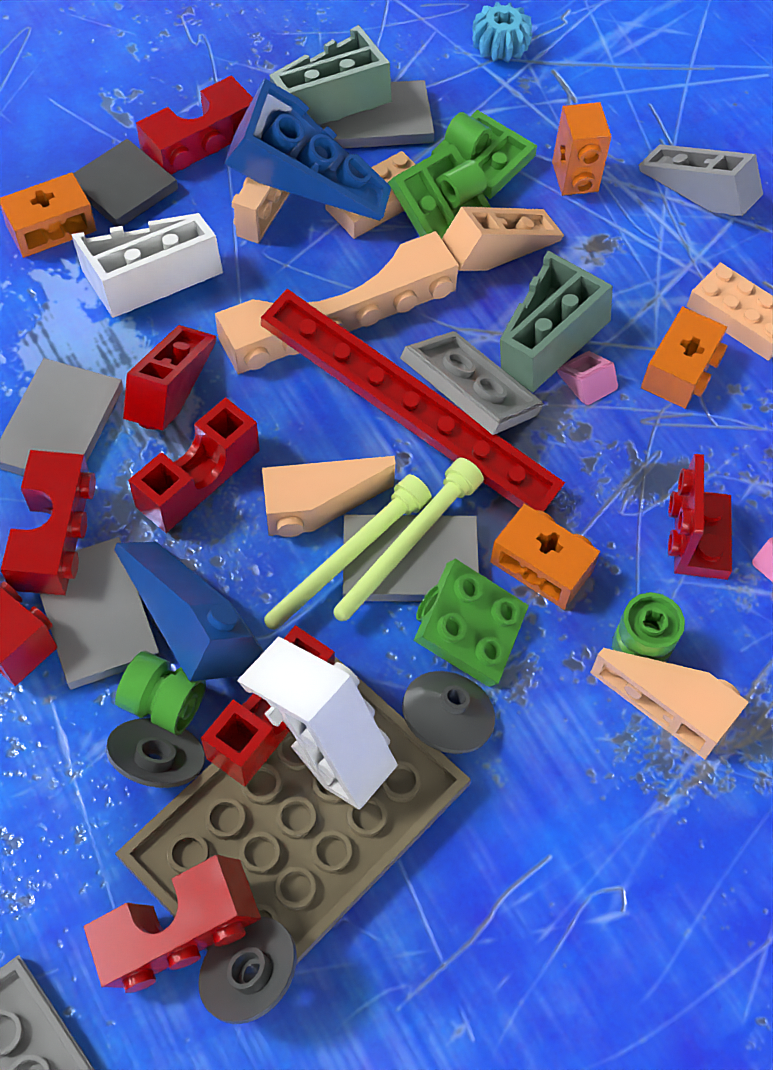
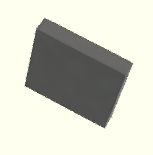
M125 139L73 173L90 205L115 227L124 226L178 189L177 180L129 139Z

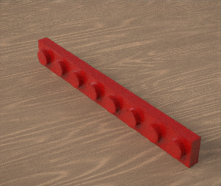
M286 289L261 316V326L453 462L457 458H465L471 461L481 471L484 478L483 483L517 507L521 508L525 503L534 510L545 512L564 486L565 482L497 434L492 435L464 411L289 289Z

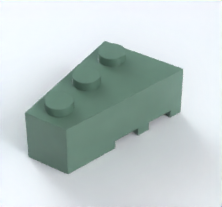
M360 25L350 29L351 36L338 44L333 39L325 43L324 52L310 59L308 55H304L269 75L272 83L298 97L310 108L307 114L318 125L329 121H338L345 116L364 110H373L377 106L392 102L390 62Z
M547 251L537 277L534 276L529 284V292L524 302L519 303L500 338L501 369L531 392L536 391L611 321L613 285Z

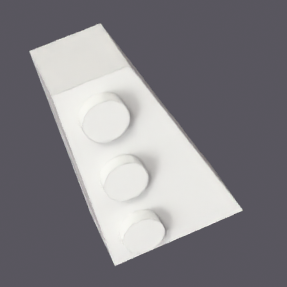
M199 213L148 221L149 228L124 232L123 226L110 228V235L86 238L84 232L71 234L82 271L112 318L223 273L216 235Z

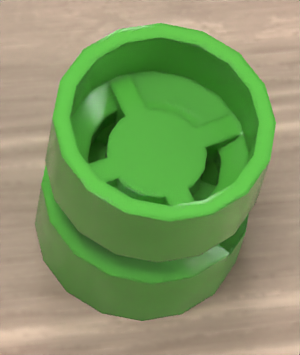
M652 592L639 594L629 601L622 614L620 623L613 635L612 650L667 663L684 632L685 619L681 608L672 599L663 594Z
M146 650L141 651L130 662L120 680L115 696V705L139 718L150 714L151 722L154 725L177 736L189 726L198 711L205 693L206 680L190 682L182 667L173 672L171 671L169 661Z

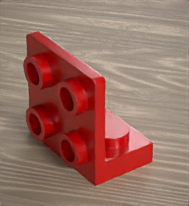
M694 454L688 469L682 468L680 471L678 492L672 491L670 495L668 515L670 518H675V530L672 529L670 531L668 556H674V574L728 580L732 572L731 495L704 492V454Z

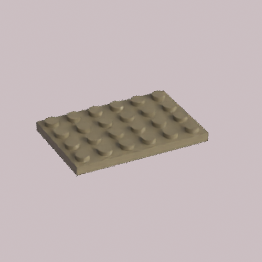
M335 657V663H342L337 657ZM357 676L360 682L357 688L362 697L375 710L373 718L378 728L390 739L388 747L398 764L360 810L322 786L291 746L296 741V738L290 731L246 787L212 763L120 848L115 855L174 918L177 913L178 899L171 880L173 877L214 855L239 859L260 916L278 921L293 937L297 952V965L470 785L471 779L442 752L426 745L417 738L408 727L405 719ZM211 945L205 948L204 950L208 952Z

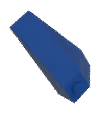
M264 78L234 134L224 164L260 184L380 221L384 217L391 192L390 185L358 154H349L334 140L337 134L329 126L325 129L319 126L307 114L310 108L302 100Z
M158 542L116 544L114 551L190 682L242 676L264 652L231 602Z

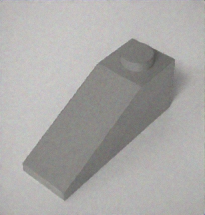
M660 144L639 164L640 172L710 212L724 213L730 216H743L763 195L756 154Z

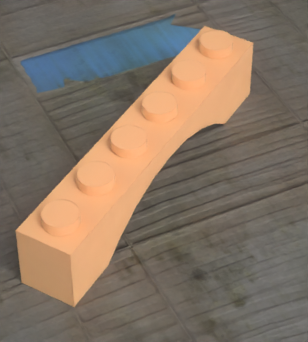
M435 231L400 244L393 258L385 267L363 285L339 296L307 303L350 332L360 327L371 326L391 315L408 312L417 305L433 299L444 298L451 292L456 291L459 265ZM252 299L215 313L218 339L238 375L249 370L260 369L267 363L285 356L299 354V352L261 326V316L273 304L271 302Z

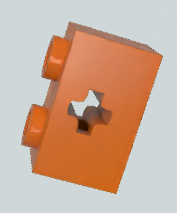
M601 102L562 106L552 159L562 196L599 192L612 137Z
M73 172L0 197V208L5 224L23 258L73 240L71 234L84 232L87 235L97 231L90 202Z
M682 306L648 364L641 389L686 409L693 395L701 397L712 376V374L706 372L709 366L717 368L728 347V345L721 343L728 326Z
M524 503L495 539L490 563L565 610L593 573L600 551L593 547L592 543L584 536L572 534L556 524L549 514L540 510H534Z

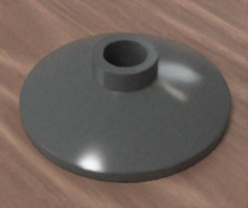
M447 671L428 672L414 679L404 694L402 710L408 727L417 738L436 750L452 754L472 752L482 747L494 730L495 712L489 697L476 683L462 675Z
M151 718L134 719L120 724L110 733L106 744L108 760L120 774L136 783L150 787L170 788L187 784L200 774L205 761L204 749L192 733L185 729L180 735L176 736L154 725L151 722Z
M261 917L260 920L244 928L246 935L241 939L224 946H215L214 943L209 948L200 969L199 993L205 1008L220 1021L230 1024H243L254 1021L273 1009L287 992L296 969V946L289 931L274 919Z

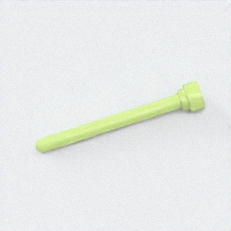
M457 458L445 471L444 487L336 605L334 616L337 620L347 621L457 497L463 498L465 495L469 496L475 492L484 480L481 471L475 464L465 458Z
M408 474L394 487V493L391 495L392 501L269 611L264 619L265 625L273 630L281 627L403 514L410 515L412 512H420L432 500L428 487L414 475Z

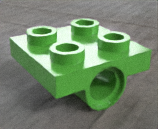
M476 110L471 116L464 112L458 113L448 125L444 140L432 151L431 155L454 143L464 161L473 160L483 170L487 182L483 194L491 199L536 156L537 145Z
M454 143L388 181L420 237L436 231L442 239L461 207L491 208L483 194L487 185L483 170L473 160L464 161Z
M455 558L446 564L438 584L432 587L421 601L416 613V619L421 624L413 641L486 686L491 687L499 684L529 605Z

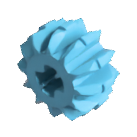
M497 1L494 7L483 6L482 12L476 14L473 21V47L480 50L481 57L491 56L493 62L497 59H503L508 63L511 57L521 59L523 52L528 50L531 44V17L524 14V8H513L511 2L506 6L501 5Z

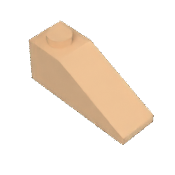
M461 207L444 234L442 241L458 263L459 271H487L560 242L564 234L544 209Z
M395 456L262 468L268 535L295 537L304 532H313L393 487L396 464Z
M603 648L598 653L590 672L704 760L749 703L740 696L735 686L725 680L717 679L709 672Z

